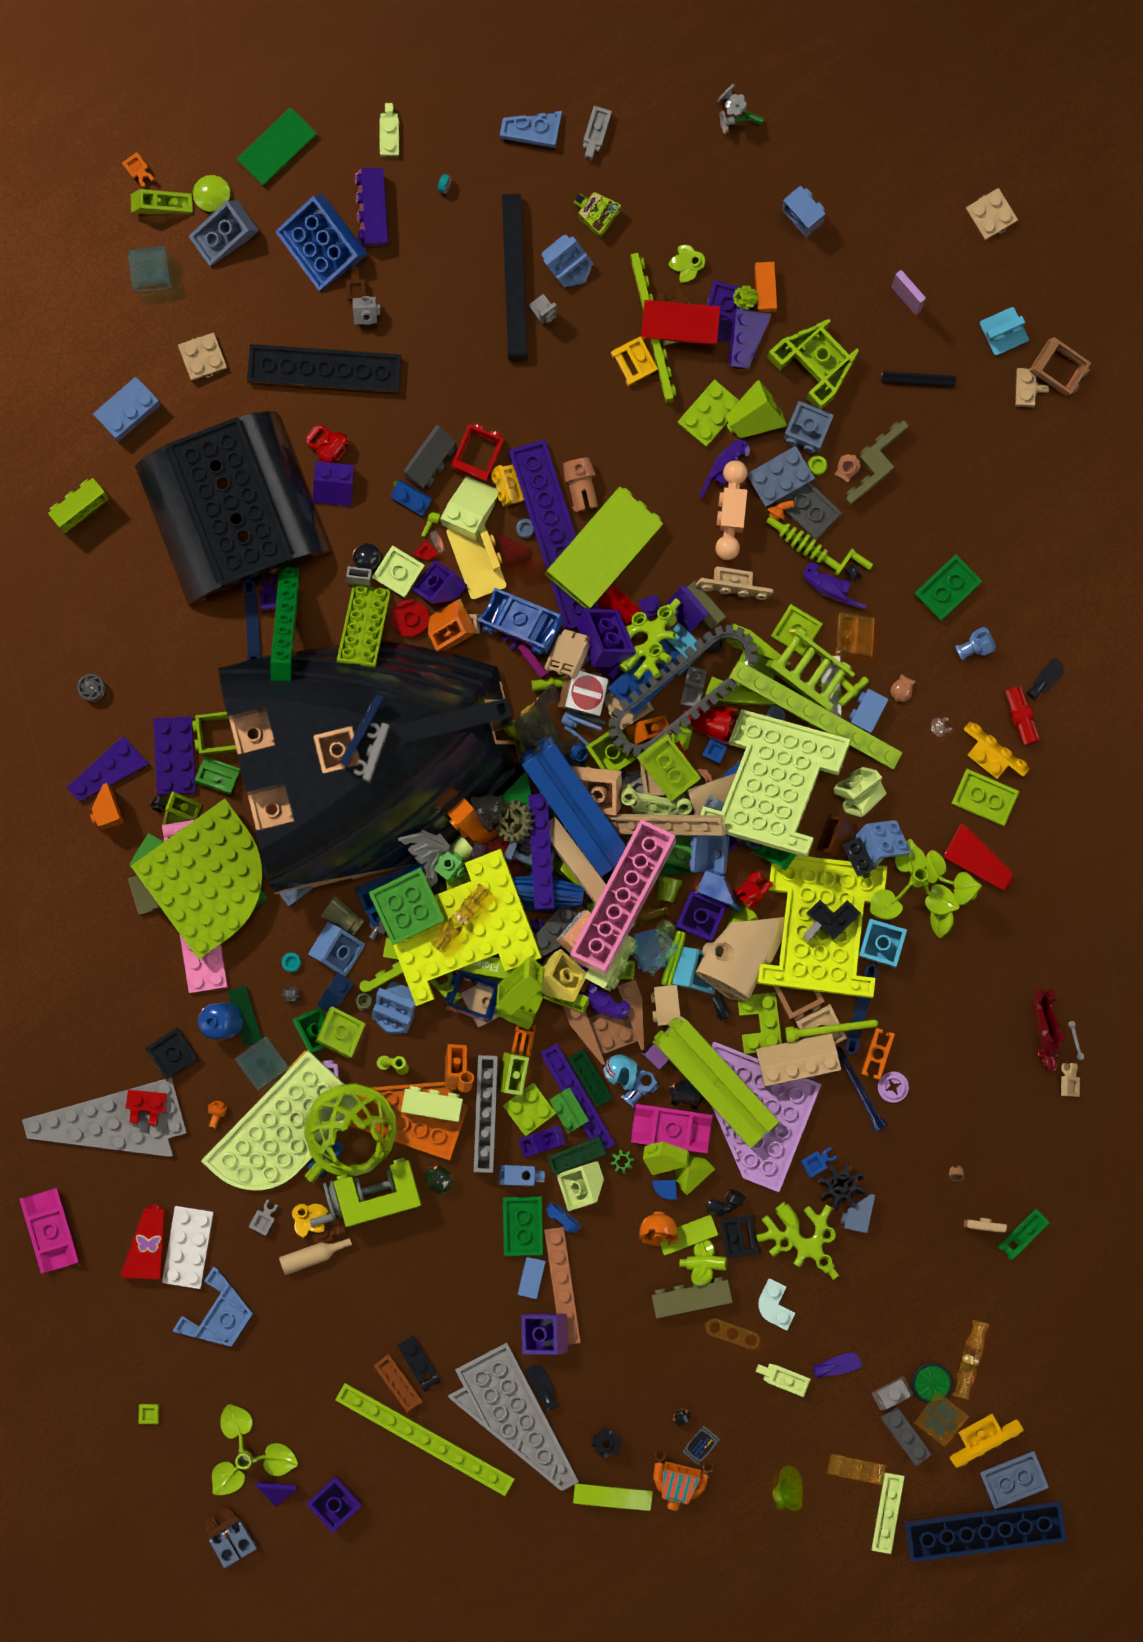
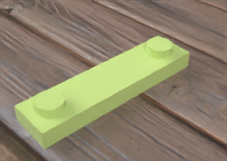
M884 1473L872 1551L891 1554L904 1476Z

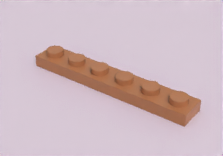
M564 1228L547 1229L544 1231L556 1312L567 1313V1345L581 1343Z

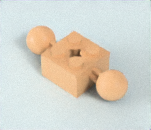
M737 460L730 461L725 465L723 476L728 482V488H724V492H720L718 507H722V511H718L716 525L720 526V531L724 532L723 537L717 541L715 549L717 555L724 560H732L739 554L740 545L734 537L735 533H742L744 528L747 490L739 488L740 484L747 478L748 472L746 466Z

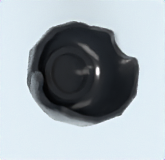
M361 544L356 547L352 554L353 563L357 568L371 569L372 573L376 572L382 562V554L373 544Z

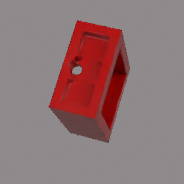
M469 424L451 467L457 472L487 484L492 473L491 471L504 445V438L498 432L492 431L490 433L485 431V428L481 425L474 424L473 426ZM472 434L497 444L486 472L461 462Z

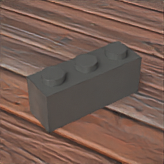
M894 1406L880 1416L915 1466L932 1455L897 1406Z

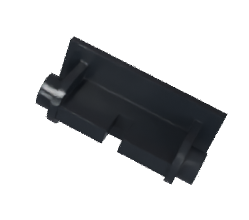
M860 837L842 844L857 877H870V872L875 870V867Z

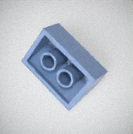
M135 377L94 412L93 415L113 438L119 442L161 405L148 388Z

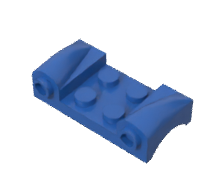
M494 588L487 609L479 616L477 621L483 627L482 631L492 635V633H497L498 631L528 643L532 648V652L541 655L542 653L547 654L564 619L556 612Z

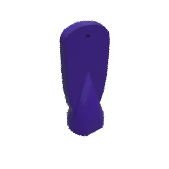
M850 1352L831 1358L822 1364L813 1365V1371L816 1379H820L823 1376L838 1375L861 1368L862 1363L855 1353Z

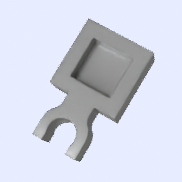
M266 1200L263 1212L257 1210L248 1227L265 1237L275 1219L270 1215L278 1207L275 1204L273 1209H268L267 1204L269 1200Z

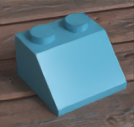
M682 948L672 984L714 995L716 989L696 975L698 966L704 957L702 950Z

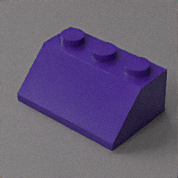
M584 609L576 625L580 634L590 637L589 644L591 646L588 650V655L593 667H612L635 655L636 651L618 610Z

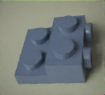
M798 401L783 439L790 446L800 445L804 447V451L810 454H814V452L819 453L834 415Z

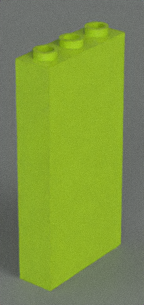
M619 487L544 575L584 609H591L663 525L661 518L655 513H650L643 502L640 500L636 501L628 489Z

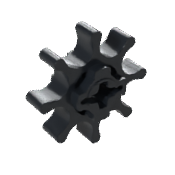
M848 1162L843 1172H836L834 1166L830 1165L829 1169L833 1173L832 1177L827 1180L823 1178L818 1179L821 1186H828V1190L820 1194L822 1201L833 1197L835 1198L833 1203L835 1210H839V1205L842 1201H849L851 1207L855 1208V1202L852 1200L853 1195L857 1193L866 1195L864 1187L856 1186L858 1181L865 1178L863 1172H859L857 1175H850L852 1167Z

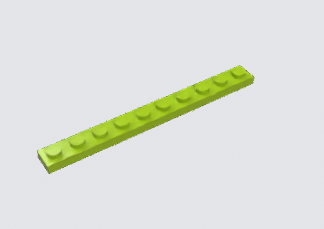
M737 661L729 676L735 682L824 732L850 739L851 747L890 769L895 768L902 755L901 751L741 661Z
M346 1383L336 1398V1401L504 1496L514 1481L513 1477Z

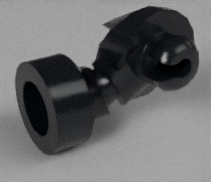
M729 1189L726 1195V1203L714 1199L707 1201V1212L712 1216H723L726 1213H731V1210H735L738 1206H743L746 1196L737 1190Z

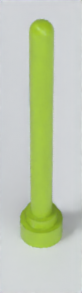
M867 1020L799 1030L793 1026L785 1027L786 1040L789 1043L795 1042L799 1037L873 1028L878 1026V1021Z

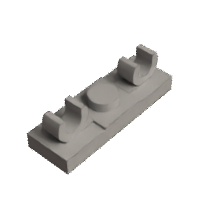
M371 723L370 726L376 728L377 732L375 734H367L371 739L376 738L374 745L370 744L366 756H369L368 763L366 765L364 761L358 760L357 763L363 765L364 768L362 771L354 770L356 775H364L363 780L369 783L371 782L390 728L385 723H382L381 728L378 724Z

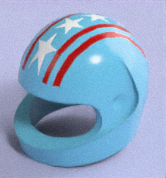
M622 1054L611 1056L605 1062L603 1068L604 1076L612 1085L619 1083L624 1090H631L636 1079L637 1063Z

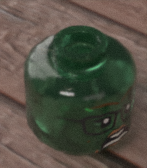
M437 1165L434 1168L429 1167L424 1174V1177H426L425 1185L437 1194L446 1193L454 1182L452 1180V1173L441 1165Z

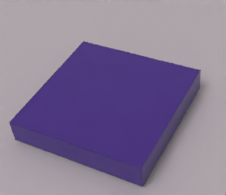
M684 584L664 606L670 605L675 598L678 599L681 604L676 609L677 621L691 633L705 619L709 612Z

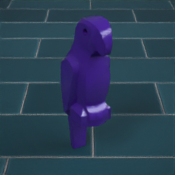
M738 439L718 455L699 498H703L712 479L724 486H728V482L723 476L724 467L730 461H738L740 455H745V457L749 455L750 447L747 442Z
M810 563L805 567L803 578L818 593L861 609L866 608V605L846 597L851 582L848 580L840 581L828 574H819L817 570L819 565L816 563Z
M593 982L586 988L585 992L579 991L578 993L589 997L588 1007L597 1014L623 1020L630 1013L628 1002L616 1003L608 993L602 991L600 986Z

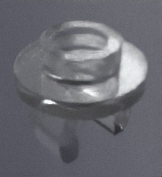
M947 717L942 719L934 718L931 724L932 732L936 736L941 737L951 731L952 728H946L944 724L949 719Z

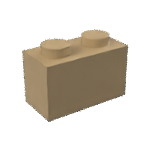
M677 985L654 987V992H650L651 1004L655 1003L656 1011H652L653 1022H657L658 1027L669 1026L668 1023L673 1018L680 1017Z

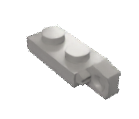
M596 106L593 107L583 140V147L587 148L585 159L592 160L594 152L600 151L612 111Z

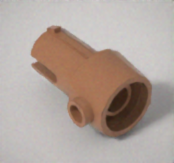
M579 458L563 463L565 483H569L574 504L573 510L575 512L585 511L582 492L586 493L589 510L598 508L592 481L596 474L590 458Z

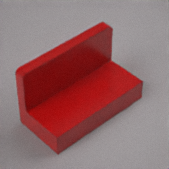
M616 585L608 589L597 601L599 609L618 610L625 626L632 621L634 614L641 612Z

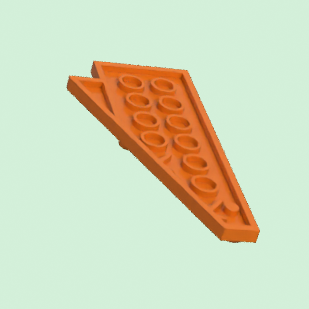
M445 1082L370 1087L380 1092L387 1099L395 1113L397 1134L394 1142L447 1160L451 1159L469 1105L462 1103L459 1122L403 1113L401 1109L405 1089H410V1086L420 1087L421 1092L429 1093V1089L441 1091L440 1095L448 1096V1093H453L454 1090L445 1089ZM357 1095L362 1101L367 1099L366 1097ZM374 1101L368 1103L366 1107L371 1115L379 1116L378 1104ZM362 1108L356 1115L363 1121L367 1119V1115ZM353 1122L350 1124V1127L371 1133L369 1127L363 1129L356 1126ZM381 1123L375 1124L378 1133L380 1132ZM383 1123V1138H386L389 1132V1124Z

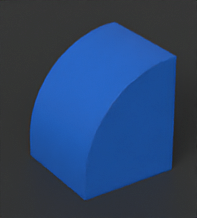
M676 1180L652 1181L653 1188L660 1197L667 1200H676Z

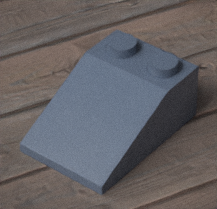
M227 200L189 235V238L208 265L212 266L246 243L259 230L239 201Z

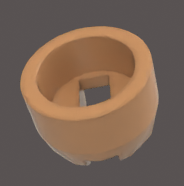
M959 1165L958 1167L952 1166L949 1170V1179L955 1182L962 1181L964 1179L963 1168Z

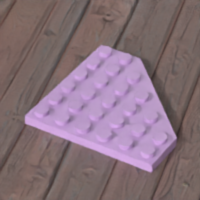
M713 1042L711 1047L779 1121L778 1124L769 1132H766L750 1148L713 1109L739 1171L744 1179L780 1192L821 1084L805 1078L764 1087L757 1058Z

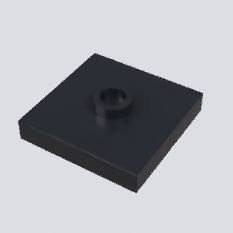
M178 1027L145 1048L166 1081L199 1060Z

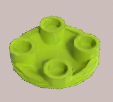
M208 175L199 179L193 189V199L196 205L208 212H215L230 198V188L227 182L215 175Z

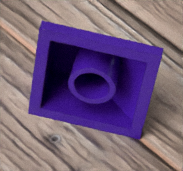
M434 560L412 586L411 590L434 604L456 600L467 587V584L455 572Z

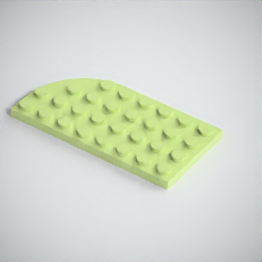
M307 1050L214 1146L201 1162L221 1180L241 1189L265 1190L285 1183L297 1174L312 1158L305 1139L304 1129L306 1115L314 1100L323 1092L337 1085H344V1083L316 1056ZM344 1095L340 1105L351 1109L358 1102L352 1095ZM338 1098L330 1101L329 1103L335 1104ZM324 1106L320 1110L321 1123L330 1120L333 1108ZM338 1111L335 1121L343 1123L346 1115ZM323 1129L324 1137L329 1139V1129ZM320 1130L315 1131V1141L321 1147L323 1139Z

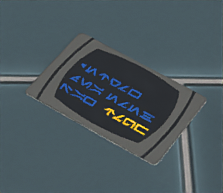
M703 1426L682 1452L697 1465H700L720 1439Z

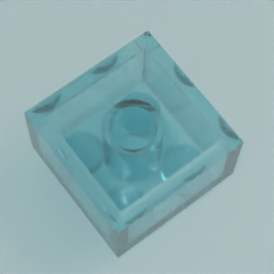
M165 245L127 251L134 293L172 288Z
M267 1036L235 1058L258 1091L289 1069L288 1064Z

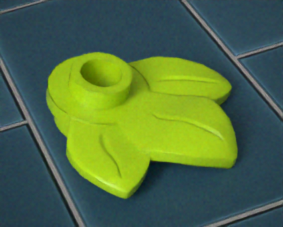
M680 245L678 246L679 255L674 256L668 266L680 272V282L685 283L696 277L697 271L705 266L706 259L702 253L695 252L691 246ZM694 258L699 259L697 264L693 263Z

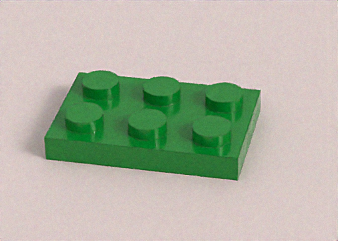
M955 554L914 594L942 621L982 583V580Z
M503 1197L504 1256L543 1255L542 1197Z

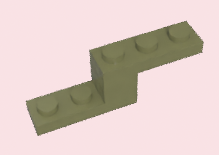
M904 420L901 423L898 421L889 428L890 432L888 434H881L875 439L876 444L872 447L868 445L860 452L859 460L872 476L867 475L861 481V486L857 489L853 487L846 493L845 502L849 507L894 470V466L881 451L908 429L909 426Z

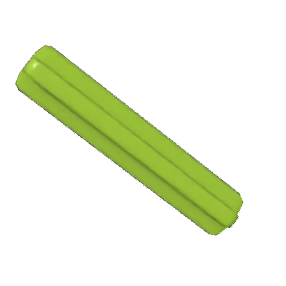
M675 931L661 984L664 986H670L673 983L686 938V933L683 931Z

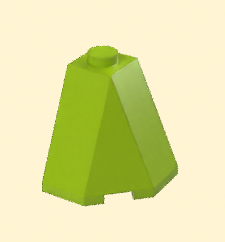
M760 380L755 382L726 415L728 429L732 434L736 433L739 438L787 426L784 414L777 407L772 399V395Z

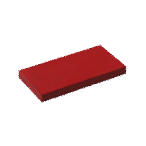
M644 300L641 338L717 345L720 306Z

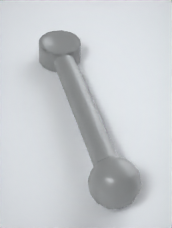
M1070 1021L1068 1023V1026L1072 1030L1077 1050L1076 1058L1078 1060H1083L1084 1054L1081 1053L1077 1034L1075 1031L1076 1023L1074 1021Z

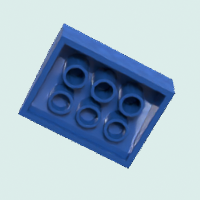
M324 195L312 196L275 231L319 291L351 269V266L358 264L367 255L364 248Z

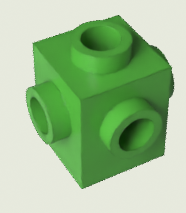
M447 851L438 858V864L433 870L449 882L454 883L457 878L464 874L466 866L462 862L464 859L456 852L452 854Z

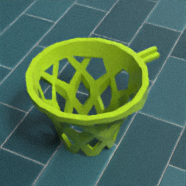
M356 1083L337 1085L323 1092L314 1100L306 1115L304 1129L310 1155L316 1162L305 1174L308 1181L314 1183L324 1170L336 1175H362L372 1171L388 1156L397 1134L396 1117L387 1099L380 1092ZM344 1095H352L358 1102L351 1109L340 1105ZM357 1095L366 1097L367 1099L362 1101ZM338 1098L335 1104L329 1103L330 1101ZM372 1101L378 1104L379 1116L371 1115L366 1105ZM324 1106L333 1108L330 1120L321 1123L320 1110ZM362 1108L367 1115V1119L363 1121L356 1115ZM338 1111L346 1115L343 1123L335 1121ZM353 1122L359 1128L365 1129L369 1127L374 1140L377 1141L375 1153L366 1163L349 1166L341 1163L336 1158L331 1146L334 1145L336 1140V1130L344 1131ZM377 1123H381L379 1133L375 1125ZM383 1123L389 1124V1132L385 1140L383 1138ZM323 1129H329V1139L324 1137ZM320 1130L323 1139L321 1147L315 1141V1131ZM324 1155H325L327 1158H329L331 1161H333L334 1163H332V1162H330L328 1159H326V1158L324 1157Z

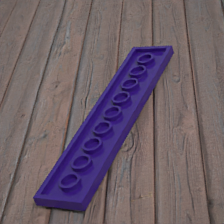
M544 439L511 449L508 452L547 571L575 539L576 534ZM550 580L560 614L564 619L565 629L577 628L576 624L584 608ZM596 602L591 609H599L598 603Z

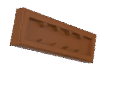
M389 1354L373 1365L407 1413L423 1402Z

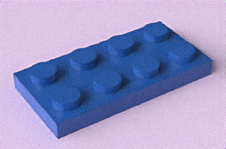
M666 639L661 640L659 644H661L666 654L672 657L671 661L677 666L678 663L675 661V658L680 653ZM645 656L639 659L631 671L622 673L607 688L619 702L626 699L630 704L632 701L628 696L633 691L640 696L641 693L638 691V687L643 683L648 689L650 688L647 680L653 675L649 670L640 679L633 675L646 660ZM668 663L656 664L659 671L663 668L666 673H669L666 669ZM675 674L672 678H670L667 682H665L662 686H660L657 690H655L652 694H650L647 698H645L642 702H640L629 712L633 716H635L677 674Z

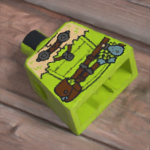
M596 192L589 199L579 194L574 200V203L581 208L578 213L579 219L598 238H601L621 211L620 204Z

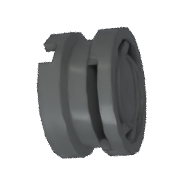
M86 674L78 681V693L84 700L97 702L102 699L106 687L99 676Z

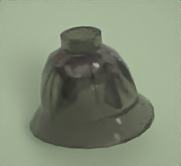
M494 795L471 796L472 805L481 823L489 833L492 832L494 823L504 813V806L507 805L506 800L502 795L498 797Z

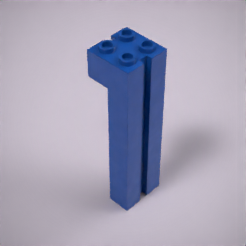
M545 737L537 743L538 747L534 750H531V748L525 750L521 754L522 757L519 758L520 762L596 872L602 877L618 864L626 845L565 759V756L552 737L548 739Z

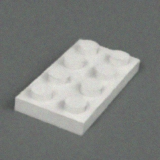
M175 1206L162 1283L201 1289L214 1212Z

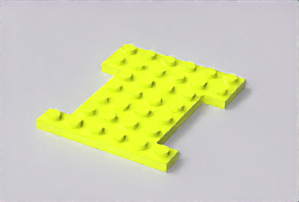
M502 849L466 862L465 866L471 881L434 895L446 921L393 945L416 1006L435 999L428 981L499 954L506 972L517 968L529 956L534 960L542 958ZM456 911L463 913L468 918V924H461L454 918V913Z
M796 855L786 871L771 863L769 881L773 882V886L768 891L787 893L779 966L760 964L758 984L873 998L875 978L856 976L864 903L871 904L873 895L877 891L885 889L887 866L878 865L875 870L870 872V877L864 878L863 876L857 877L851 862ZM819 900L833 913L848 900L861 913L834 941L822 930L808 944L803 940L804 933L814 923L806 913Z

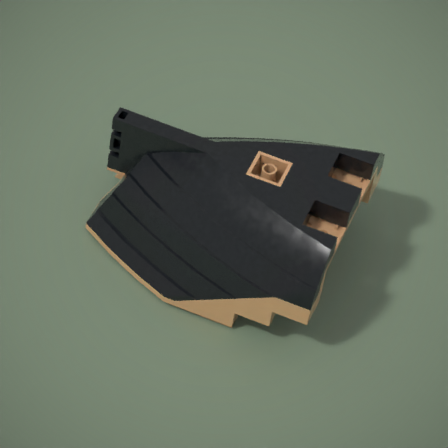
M381 641L375 667L338 663L337 656L340 645L293 652L291 681L271 680V655L218 667L223 700L231 723L245 790L249 797L258 844L270 886L275 895L312 885L317 887L349 878L355 880L415 864L417 861L414 855L408 851L410 845L415 843L410 842L404 845L398 838L425 830L434 835L440 833L447 843L451 845L461 833L450 823L452 819L447 813L458 802L465 798L485 817L502 801L500 797L524 774L519 759L520 755L516 740H496L494 731L513 727L508 699L505 698L497 666L429 648ZM379 694L385 700L372 723L378 724L380 728L382 723H385L390 728L371 782L369 783L363 780L364 775L358 776L354 773V770L362 771L364 768L363 765L357 763L358 760L364 761L367 765L369 756H366L370 744L374 745L376 738H369L367 734H375L377 732L376 728L370 726L348 768L341 766L340 760L372 701ZM251 729L259 731L257 739L252 740L248 737V732ZM271 804L276 805L278 809L274 815H269L266 812L267 807Z

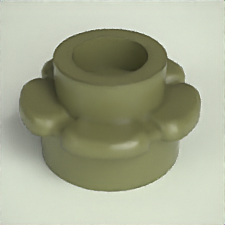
M360 992L355 998V1004L362 1011L369 1010L373 1006L374 998L370 993Z

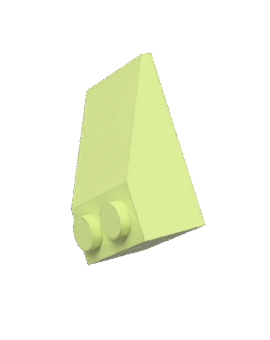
M466 476L448 502L440 518L442 526L477 541L498 499V490Z

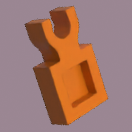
M137 152L122 162V165L133 180L136 177L139 178L142 188L146 187L143 182L145 178H149L151 182L154 181L153 176L145 172L149 168Z

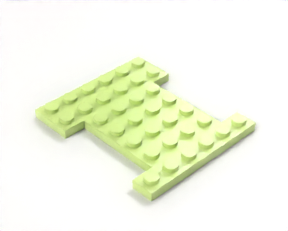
M741 709L729 739V745L746 749L722 811L703 806L700 815H724L726 835L808 857L814 841L813 837L796 832L820 770L839 775L851 741L844 737Z

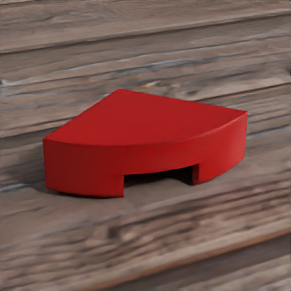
M427 541L413 553L420 560H432L440 555Z

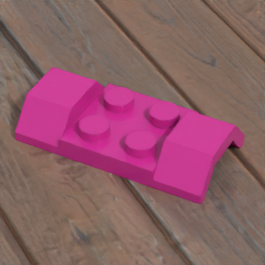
M636 1104L631 1143L649 1145L663 1141L688 1151L708 1153L713 1115Z
M54 1188L19 1199L41 1274L78 1263L74 1242L58 1189Z

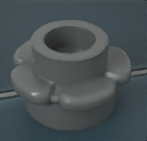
M283 988L281 996L285 997V1001H296L300 997L299 988Z

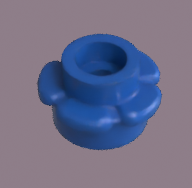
M579 743L572 747L570 757L572 760L582 762L588 757V750L584 744Z

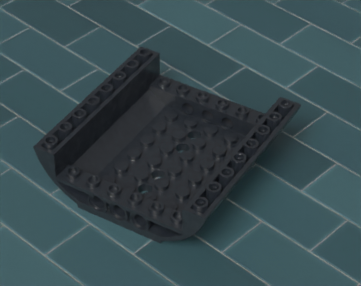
M275 411L258 412L236 417L170 442L148 454L135 465L188 606L207 600L206 595L310 555L314 559L331 552L278 413ZM217 461L221 463V469L219 471L211 470V464L213 462ZM219 480H227L228 486L225 489H220L217 486ZM233 515H240L242 521L239 524H233L231 522ZM241 532H246L249 538L247 541L241 542L238 540V535Z

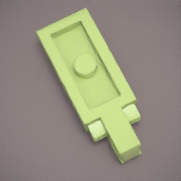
M385 103V113L381 114L380 157L399 156L398 113H393V103Z
M769 1363L768 1368L758 1364L756 1372L765 1375L763 1380L767 1381V1383L804 1397L811 1380L775 1364Z

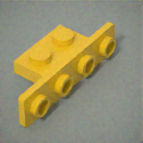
M969 722L964 730L978 741L967 756L997 779L1008 765L1023 777L1027 774L1030 768L1027 767L1026 762L1013 756L1012 752L998 744L993 736L984 733L978 724Z
M990 1414L958 1432L966 1448L951 1455L949 1458L956 1468L964 1466L972 1459L984 1455L985 1452L994 1447L1000 1446L1006 1440L1018 1436L1024 1429L1017 1419L1000 1428L994 1415Z

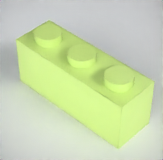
M410 1086V1089H405L401 1112L459 1122L463 1099L459 1098V1094L448 1093V1096L440 1095L441 1091L429 1089V1093L421 1092L420 1087Z

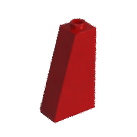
M961 824L943 859L1001 892L1005 888L1009 890L1014 881L1011 878L1013 873L965 825Z

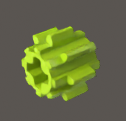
M742 286V288H737L738 290L734 291V304L741 306V309H749V307H754L757 304L758 293L755 289H751V286Z

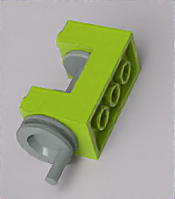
M405 1158L394 1160L393 1165H390V1168L387 1169L389 1181L362 1188L359 1179L353 1176L349 1177L348 1174L338 1176L337 1181H330L329 1186L326 1182L323 1183L331 1213L309 1219L311 1227L337 1220V1215H339L340 1219H344L346 1227H350L422 1206L410 1161H405ZM389 1188L392 1190L391 1194L365 1201V1195Z

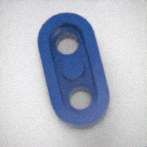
M551 1202L546 1208L548 1211L547 1215L554 1221H560L563 1224L562 1227L567 1232L577 1233L581 1228L577 1220L554 1202Z

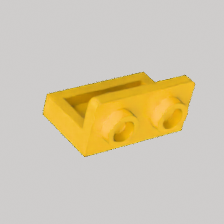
M499 465L491 471L492 480L496 484L498 499L501 501L502 506L524 502L513 465L504 467Z

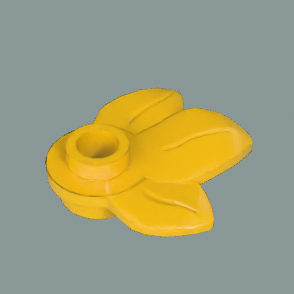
M299 1204L295 1206L292 1210V1217L295 1220V1232L302 1238L307 1235L308 1231L324 1232V1223L311 1227L309 1219L327 1215L328 1210L320 1204H312L310 1206ZM304 1211L305 1214L303 1216H300L298 1212Z

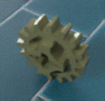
M517 800L506 801L505 806H500L501 813L496 812V815L499 816V819L495 820L499 824L496 830L501 831L499 836L504 837L505 841H524V836H530L528 830H533V827L530 825L535 822V820L531 819L534 813L528 812L530 806L525 805V802Z

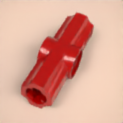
M1021 686L1005 691L1011 708V717L1015 727L1018 728L1023 745L1039 741L1040 739L1033 722L1034 716L1031 707L1027 705Z

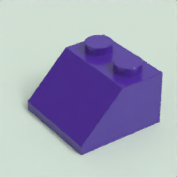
M316 461L313 503L351 507L354 465Z

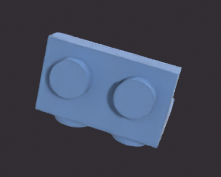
M895 820L865 824L855 835L856 838L860 837L875 868L884 858L908 855L910 852L900 826Z
M693 836L691 839L692 856L689 859L690 871L696 873L712 872V870L726 874L730 836Z

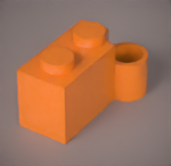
M448 1044L445 1055V1089L456 1090L458 1088L461 1092H469L473 1086L474 1075L467 1071V1045Z

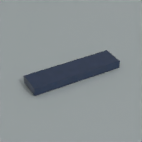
M377 694L340 760L341 766L348 768L385 700L381 695Z

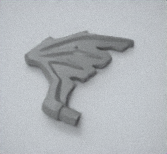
M425 830L398 838L404 845L410 842L415 843L410 845L408 851L412 855H417L415 859L420 864L426 862L424 864L426 878L430 887H432L438 881L437 873L433 869L437 864L438 858L444 852L449 851L450 845L440 833L434 835Z

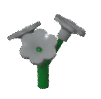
M735 84L728 87L717 101L728 100L725 103L728 115L739 116L743 113L745 116L727 118L724 111H721L719 113L720 124L724 134H727L729 125L735 124L738 121L748 119L760 125L764 121L763 117L746 110L747 103L745 102L746 98L744 95L732 94Z

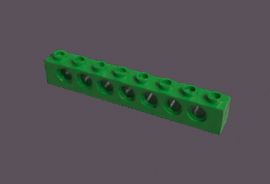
M286 567L279 570L271 653V680L291 681L299 593V568Z

